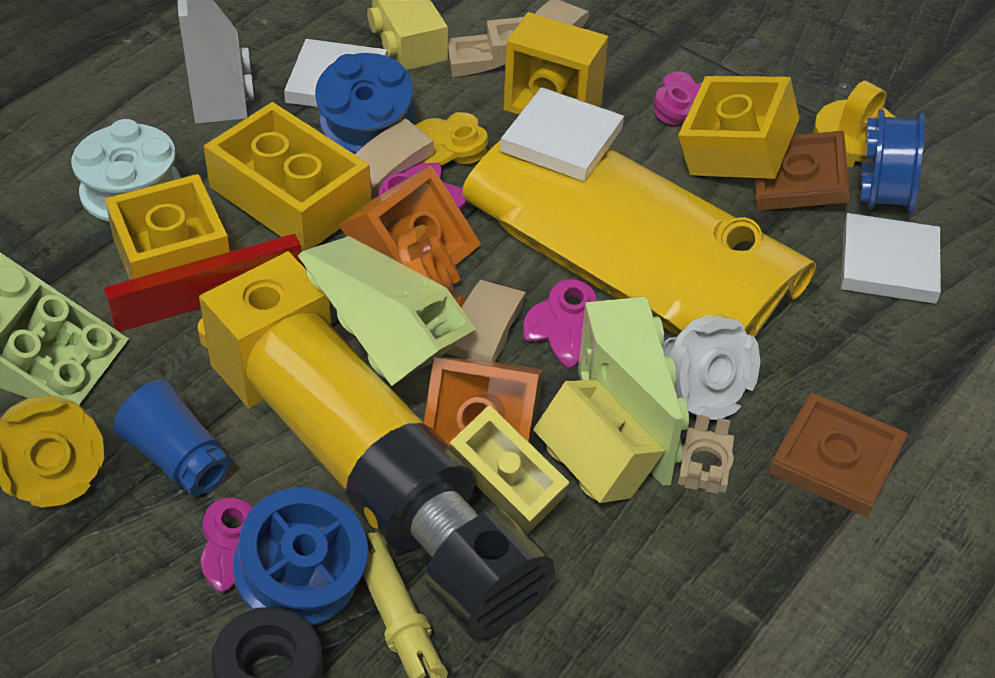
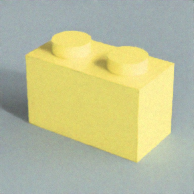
M372 0V8L367 10L368 22L372 32H378L380 35L383 49L387 50L388 57L392 56L406 70L448 60V26L431 0Z
M598 380L565 381L533 429L546 443L549 454L557 461L564 463L579 480L581 489L599 503L631 499L665 452L658 442Z
M490 405L450 442L452 450L473 471L476 481L475 485L499 509L509 513L527 533L565 498L569 481Z

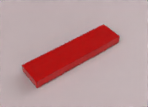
M291 234L103 287L114 329L122 332L201 309L199 295L288 251L303 266V262L298 257L302 252L301 244L296 234Z

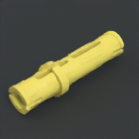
M368 533L373 549L371 550L372 554L368 550L367 562L362 575L387 628L384 636L389 649L399 654L409 678H424L426 676L424 669H426L430 678H447L448 672L441 663L429 638L432 630L426 616L417 612L386 544L376 533Z

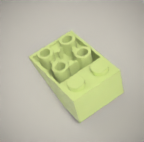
M350 236L304 250L298 255L306 267V273L311 283L326 294L336 308L337 316L342 326L357 337L368 353V360L372 368L379 375L385 377L391 386L433 363L435 356L441 357L476 330L446 287Z
M0 253V388L27 398L53 395L72 400L80 405L129 338Z
M647 297L585 302L578 366L580 380H598L665 450L650 473L663 486L671 485L674 465L682 460L680 434L681 430L688 429L689 413L685 398L677 397L675 392L676 369L674 360L671 356H665L663 352L664 330L660 317H653Z

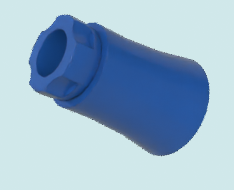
M156 380L142 386L122 404L115 416L113 423L114 433L144 454L177 486H182L190 495L198 497L203 493L209 494L226 479V474L232 466L230 456L221 449L220 442L191 412L170 381Z

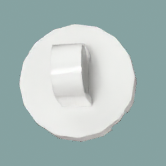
M707 315L692 321L677 337L668 338L664 342L662 347L664 355L671 356L675 364L676 385L674 388L677 397L685 398L688 413L695 416H708L710 419L715 420L718 418L722 419L734 414L741 407V405L735 403L742 397L745 389L753 391L760 368L759 347L755 337L747 335L742 327L744 324L738 320L724 316Z

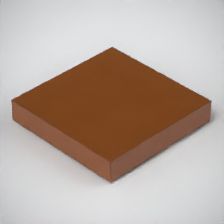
M844 131L793 135L776 178H756L757 211L849 203L850 195Z
M810 392L774 456L768 473L868 518L902 450L908 433Z

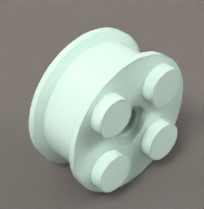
M122 119L114 122L109 127L90 134L82 140L73 152L71 164L76 178L81 182L79 196L83 207L91 215L109 221L105 198L180 179V174L174 166L176 152L170 137L152 126L137 124L130 119Z

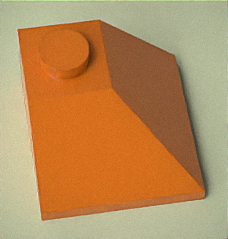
M432 165L374 198L339 224L346 237L350 236L401 264L398 247L400 234L422 224L427 227V234L424 236L429 239L436 235L448 251L454 265H457L481 245Z
M435 356L433 358L424 424L433 428L450 446V442L490 405L531 444L544 370L491 361Z

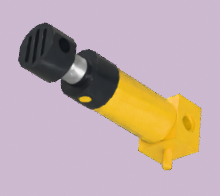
M289 251L199 295L211 366L248 409L263 400L270 406L343 490L350 504L388 548L398 552L413 550L420 546L426 549L430 556H432L424 578L427 588L469 637L483 640L497 636L527 615L539 602L551 584L555 572L553 560L509 513L498 509L485 511L478 515L467 504L472 497L476 482L473 471L433 428L424 424L334 329L331 325L330 309L334 305L323 291H320L311 283L306 269Z

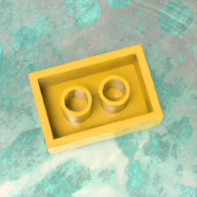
M274 102L266 105L204 145L210 188L279 236L284 237L296 234L301 244V251L318 245L339 230L340 223L371 201L370 164Z

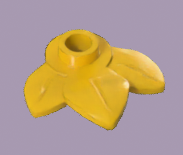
M456 112L447 120L432 118L415 124L418 129L434 141V155L417 164L439 163L441 166L451 160L460 164H470L483 158L487 152L486 146L489 142L487 132L484 128L479 127V120L472 114Z

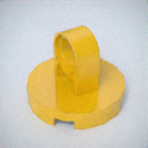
M864 80L853 89L847 100L834 101L825 105L816 115L813 133L844 131L847 167H853L855 161L871 162V158L865 157L867 118H877L879 109L884 110L885 117H896L884 108L886 91Z
M53 395L31 397L9 408L0 418V487L10 496L13 494L18 499L29 501L32 506L41 508L64 505L83 495L91 486L90 481L97 475L98 469L102 467L105 458L103 436L91 414L76 402Z

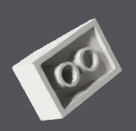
M177 0L195 123L246 119V101L254 100L251 74H247L251 73L248 47L239 48L238 31L214 0Z

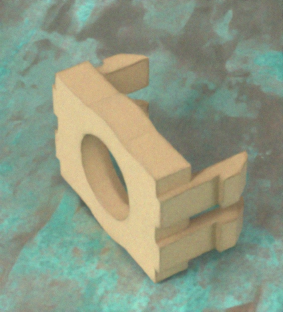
M697 415L695 428L688 427L685 443L682 446L678 484L685 485L684 488L697 490L701 488L706 489L705 492L726 493L728 477L734 461L732 452L734 436L728 435L731 421L718 418L715 432L707 431L710 417ZM708 451L720 459L721 466L711 465L709 472L702 471L703 463L692 462L691 457L697 452Z

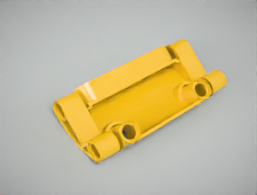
M500 140L470 172L462 189L464 200L497 219L499 224L513 237L615 299L647 297L653 317H660L663 328L676 336L692 321L707 315H715L738 320L744 324L742 327L747 335L755 337L784 295L793 300L797 299L810 283L816 269V263L813 260L762 233L759 225L753 220L745 217L735 218L610 147L584 182L501 152ZM742 241L754 243L747 251L733 250Z

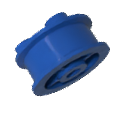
M376 53L344 54L329 65L317 81L315 98L320 110L319 119L322 132L326 137L353 154H356L368 142L399 121L406 118L412 124L415 122L411 77L399 62L390 57Z
M879 109L877 118H867L865 157L871 158V162L862 161L859 188H861L860 201L867 202V210H873L875 204L905 206L907 213H913L918 194L923 157L924 113L919 112L916 119L885 117L884 110Z
M290 488L275 492L257 503L243 522L232 565L237 591L251 610L254 608L276 606L297 612L309 621L312 626L322 624L336 616L348 604L364 572L368 556L365 531L354 512L341 500L326 492L311 488Z

